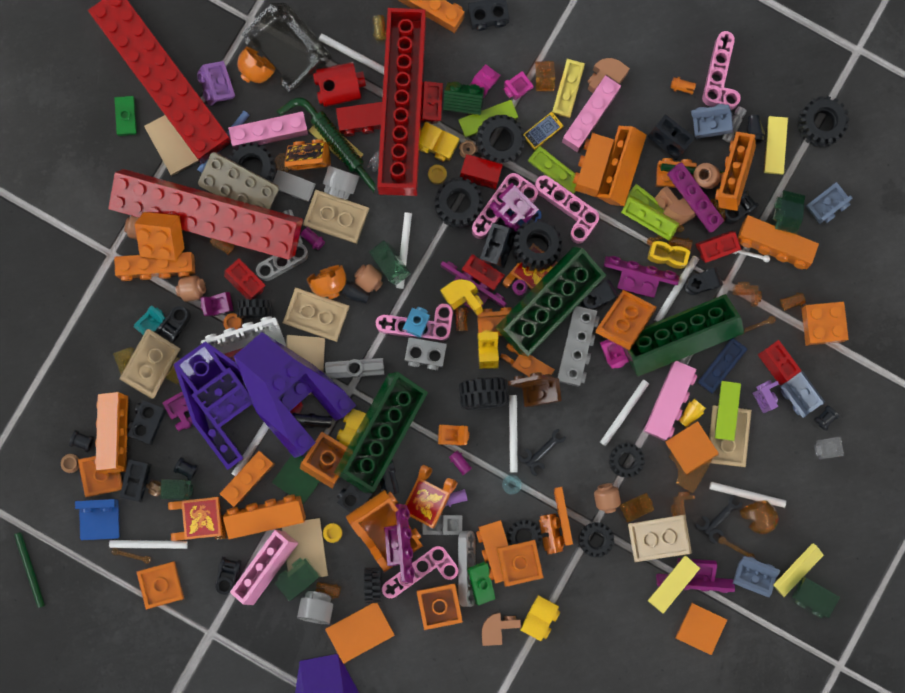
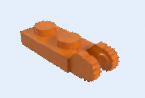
M509 343L506 348L517 354V359L514 361L506 354H501L500 356L502 360L511 364L513 368L530 377L531 373L541 372L542 375H552L555 370L531 355L528 357L519 355Z

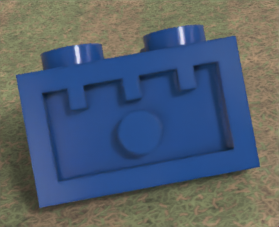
M117 499L75 501V509H79L81 540L116 539L120 537L119 502Z

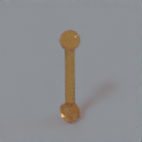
M679 225L676 232H683L684 226ZM660 235L655 238L649 237L647 244L651 245L663 237Z
M770 316L763 322L745 328L744 334L765 324L775 323V317Z
M723 536L719 537L718 542L720 544H726L747 557L755 558L753 553L740 549L726 541V538Z
M117 548L111 550L114 556L122 555L142 560L145 564L151 562L149 556L142 557L119 551Z

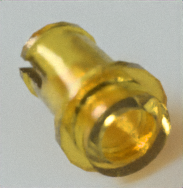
M383 15L372 17L374 24L373 37L377 41L386 39L385 17Z

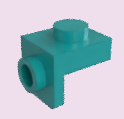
M151 305L133 327L144 335L147 329L155 332L166 318L159 308H154Z

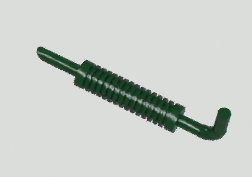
M294 98L276 111L279 116H283L296 106L304 107L312 116L310 123L320 132L319 134L327 141L336 155H339L338 157L346 164L351 173L356 171L374 193L375 182L362 167L365 162L362 158H359L360 156L357 155V152L350 146L336 126H333L334 124L331 123V120L323 111L318 113L312 104L304 98Z

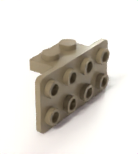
M217 152L210 154L198 181L200 187L213 194L266 209L271 208L279 191L278 185Z

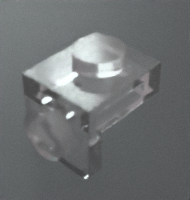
M841 437L816 441L815 453L816 456H819L820 460L844 456Z

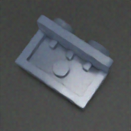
M717 104L715 107L709 108L699 107L691 111L696 139L734 133L732 111L728 104Z
M836 182L807 204L806 208L819 224L824 220L828 223L836 217L834 213L838 209L842 212L851 205L849 201L853 197L851 195L848 197Z
M803 371L780 386L782 395L792 402L793 410L803 418L825 402Z
M744 556L738 563L733 584L770 597L780 570L776 569L773 565L761 563L753 557Z

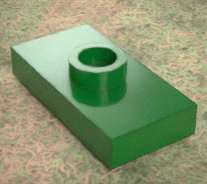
M134 96L114 97L117 135L137 134Z
M483 562L469 567L468 573L475 604L479 606L495 600L492 581L489 577L488 563Z

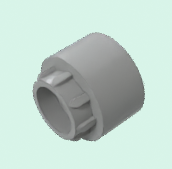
M328 166L323 184H325L324 192L347 200L350 193L354 194L360 176Z
M313 591L306 592L305 598L300 600L297 618L312 623L330 624L334 605L330 603V595Z

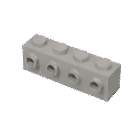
M576 306L572 312L557 377L560 383L579 387L581 383L585 382L587 372H584L585 364H589L591 357L588 349L589 346L594 344L595 335L592 332L594 327L597 328L599 322L596 310Z

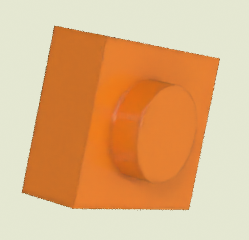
M439 425L438 444L467 445L469 440L468 426Z

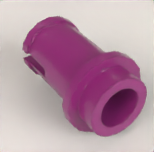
M306 227L300 234L301 237L312 245L313 249L319 250L325 244L323 237H319L309 227Z
M516 280L512 286L514 293L518 296L526 293L528 288L527 283L523 280ZM521 286L523 290H518L516 287Z
M457 450L449 456L451 459L450 463L453 462L463 476L472 467L462 456L463 453Z

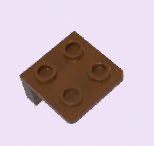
M541 372L531 373L530 377L516 376L513 377L514 380L508 381V386L523 389L524 407H534L562 401L559 378L552 377L551 374L542 375Z

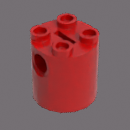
M353 62L316 69V73H313L315 85L320 87V92H317L319 104H324V107L361 99L359 88L365 87L366 82L363 71L355 72ZM327 82H333L335 84V87L332 91H326L324 89V85Z

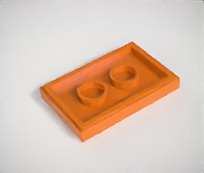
M622 290L597 327L596 333L630 350L657 307Z
M372 603L325 629L343 664L395 636L378 603Z

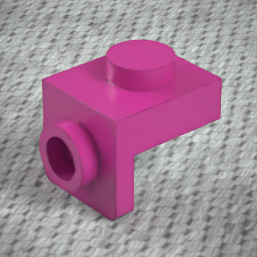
M485 64L474 76L470 85L476 84L484 87L485 98L488 91L501 75Z
M522 71L511 80H506L503 90L509 98L513 97L516 101L531 90L533 84Z
M609 339L600 343L606 361L612 369L623 367L625 363L629 362L622 346Z

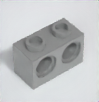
M408 338L405 362H409L408 366L420 367L421 364L426 365L427 369L438 371L439 368H443L447 344ZM414 348L421 350L422 354L419 358H413L410 355ZM436 351L441 357L438 361H432L429 355Z

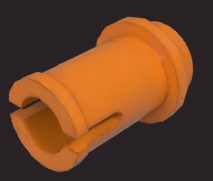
M674 77L671 83V88L675 92L679 90L693 95V90L696 87V83L682 80L680 77Z

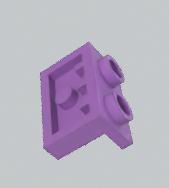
M224 61L202 65L198 70L197 77L198 81L202 84L203 96L208 105L212 106L215 102L233 99L235 93Z
M769 380L757 386V391L753 392L763 413L778 407V399L775 393L769 390L779 385L778 381L772 383Z

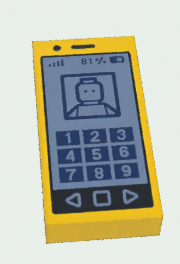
M550 112L525 132L524 136L532 149L536 150L564 126L554 113Z

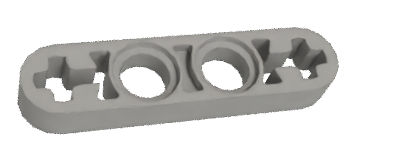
M461 531L458 537L459 604L462 607H472L475 604L468 568L476 565V539L473 531Z

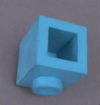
M417 307V309L412 308L403 331L421 338L430 319V315L427 314L428 311L421 307Z

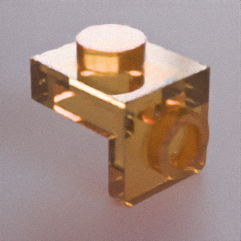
M554 61L535 62L536 91H554Z
M738 282V285H735L732 289V295H750L751 307H756L758 302H761L762 293L759 291V286L749 285V282Z
M679 492L677 497H673L674 505H671L672 516L685 515L684 500L695 499V495H690V492Z
M647 493L620 504L627 523L654 511L652 500L648 497Z

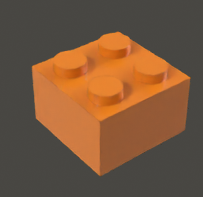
M143 212L134 223L140 257L176 261L185 249L180 216Z
M844 302L805 305L801 308L806 346L839 343L849 340Z
M321 432L315 441L316 443L303 459L300 469L333 489L340 478L334 471L348 447Z
M455 583L417 590L424 630L463 622Z

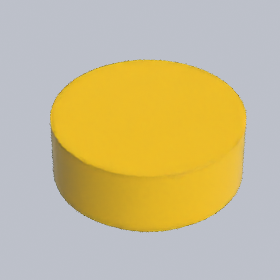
M433 165L428 171V178L433 184H442L447 178V171L441 165Z
M328 524L323 530V537L330 543L338 542L342 538V529L337 524Z

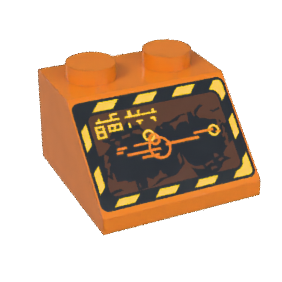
M323 139L312 140V143L305 144V141H297L287 147L285 167L295 171L331 166L329 144L323 142Z

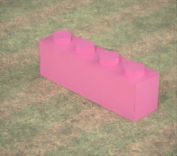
M605 75L564 135L562 143L578 153L586 138H588L618 94L621 85Z
M303 112L228 127L232 147L235 150L239 149V145L246 146V143L249 142L251 145L254 143L263 145L308 135Z
M679 361L672 363L643 432L663 441L672 437L675 430L672 427L674 421L679 420L683 411L680 407L683 402H687L690 392H687L690 385L693 386L696 381L695 368Z
M274 530L230 593L242 604L254 605L296 548L298 542L285 531Z

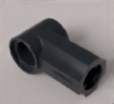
M393 459L380 480L382 491L386 490L387 493L395 494L399 493V487L395 477L396 471Z

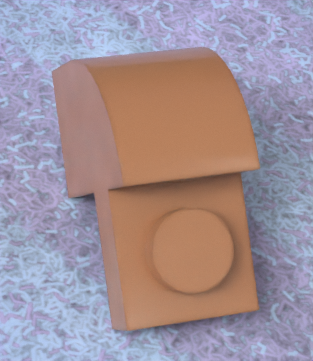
M605 58L598 61L593 68V71L597 74L593 73L588 80V90L594 93L605 75L620 85L630 68L613 58Z
M668 186L661 189L655 197L658 205L665 211L663 214L680 223L679 225L687 223L696 216L684 198L678 200Z
M500 612L490 615L482 626V645H502L501 629L521 628L520 619H516V616H504V620H501Z

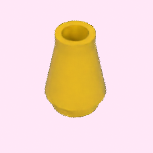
M693 399L692 402L689 401L678 421L685 427H688L704 414L703 411L706 408L696 399Z

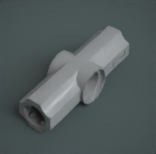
M383 358L325 362L326 376L330 379L384 375ZM352 364L360 366L358 373L353 374L350 372Z

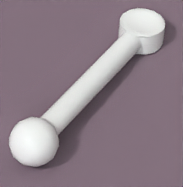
M743 250L733 253L763 259L764 262L770 261L769 255L762 256Z

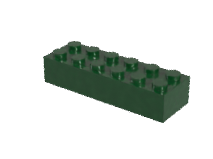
M572 247L495 328L519 355L528 357L600 283L606 274L583 248Z
M724 294L645 326L631 349L628 350L624 347L623 349L635 374L639 377L744 334L742 319L727 295Z
M399 372L388 373L334 473L364 493H374L428 392Z

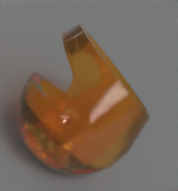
M767 500L752 503L740 510L742 518L754 520L750 523L749 528L755 533H770L778 524V513Z

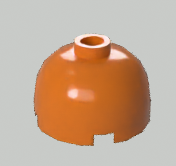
M246 46L237 61L238 69L242 73L240 75L241 78L248 83L250 81L262 83L268 80L275 72L274 65L266 57L257 55L258 51Z
M339 265L330 266L320 270L317 276L315 274L310 275L307 278V282L312 292L317 296L333 299L338 297L339 292L344 289L346 274L342 265L340 267Z

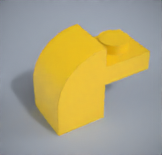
M462 279L455 280L440 290L442 296L453 310L467 302L477 316L483 312L481 306L483 302L477 295V287L472 282Z
M486 330L478 333L479 369L499 367L498 332Z

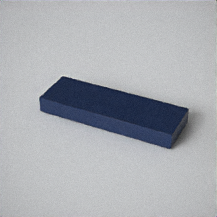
M735 338L730 339L697 383L713 394L721 384V381L725 379L747 351V348Z

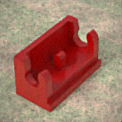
M423 82L421 123L430 121L431 124H435L441 121L443 83Z
M466 154L460 177H463V180L469 179L471 183L496 190L503 164Z
M729 231L695 244L701 253V260L705 263L741 250L736 232Z
M474 254L470 256L462 268V273L466 272L477 283L485 284L491 292L495 291L505 276Z
M237 259L225 270L224 277L246 299H255L259 293L263 292L266 286L240 259Z
M779 340L758 354L779 385L786 383L802 371Z

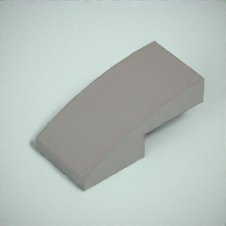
M280 170L277 171L273 183L279 186L280 192L290 194L292 197L309 202L316 185Z
M440 515L434 529L421 523V535H459L462 531V515Z

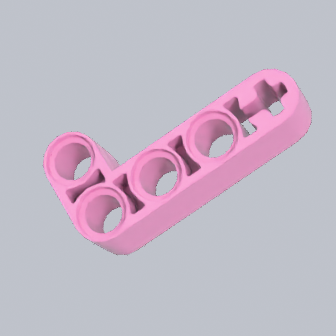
M728 31L721 32L715 41L702 99L710 107H715L717 104H728L730 109L734 110L740 102V94L736 90L724 88L734 45V36ZM725 39L727 44L724 49H721L723 46L722 40ZM716 57H723L725 63L717 62ZM712 75H719L721 81H714ZM708 93H715L717 99H710ZM726 97H733L735 103H728Z
M509 174L472 225L473 236L477 239L485 238L490 231L492 223L496 224L500 217L497 216L489 218L486 212L492 210L490 208L492 202L495 201L498 205L502 204L498 201L497 197L509 186V180H517L519 183L517 188L523 194L526 190H531L534 196L528 199L532 203L537 198V188L519 174ZM484 220H485V222H487V223L484 225V231H485V232L480 231V232L478 233V232H477V226H478V227H481L482 224H483V222H484Z
M540 176L535 183L538 194L577 221L571 230L570 238L576 244L583 243L597 225L599 213L550 177ZM544 182H546L547 188L544 187L543 189H541V184H544ZM554 187L551 195H549V191ZM555 193H562L564 199L561 201L554 198ZM575 203L579 206L580 210L573 212L570 209V205ZM591 214L595 217V221L589 223L586 221L585 216ZM582 230L584 237L577 238L574 235V231Z
M440 304L436 308L434 321H428V331L421 338L398 329L400 323L406 322V317L381 315L376 319V327L383 334L442 342L446 341L450 336L453 312L448 304ZM441 309H447L450 314L448 317L442 318L438 313ZM384 320H387L388 324H393V321H396L395 331H392V326H386L385 329H382V325L379 324L383 323ZM438 328H445L447 334L444 337H439L436 334Z
M436 546L412 563L415 572L413 583H403L400 571L383 585L382 592L385 597L394 598L435 568L438 569L445 579L452 580L458 574V567L443 547ZM436 549L443 551L444 557L442 560H435L433 558V552ZM419 561L427 562L428 569L425 572L417 569ZM447 565H452L455 568V574L447 576L444 573V568ZM398 578L399 583L404 588L400 589V586H398L394 590L395 594L387 593V585L393 586L397 583L394 579Z

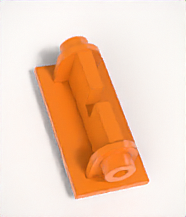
M556 513L540 516L541 534L548 533L549 535L542 538L544 550L547 551V554L562 552L564 540L560 536V520Z

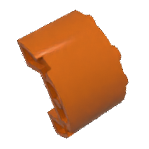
M386 490L346 516L353 530L361 537L384 572L393 567L387 566L384 527L397 525L396 512L398 511L395 506L398 501L391 492L387 493ZM409 526L411 530L410 547L414 553L423 545L419 541L421 535L417 529L414 528L412 530Z

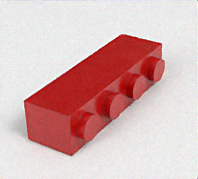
M382 102L336 108L339 131L344 136H353L355 132L363 131V134L373 133L375 129H381Z

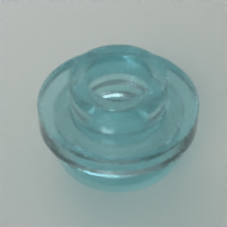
M515 475L505 477L502 482L503 490L508 494L518 493L522 486L521 480ZM510 481L515 482L516 486L514 488L508 486Z

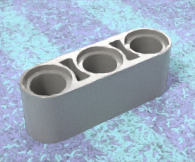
M298 243L297 249H303L304 255L300 258L292 257L283 267L278 266V260L281 257L272 256L262 261L256 268L257 275L264 281L274 279L305 262L309 254L307 248L303 244ZM264 267L271 269L270 274L267 276L261 275V270Z

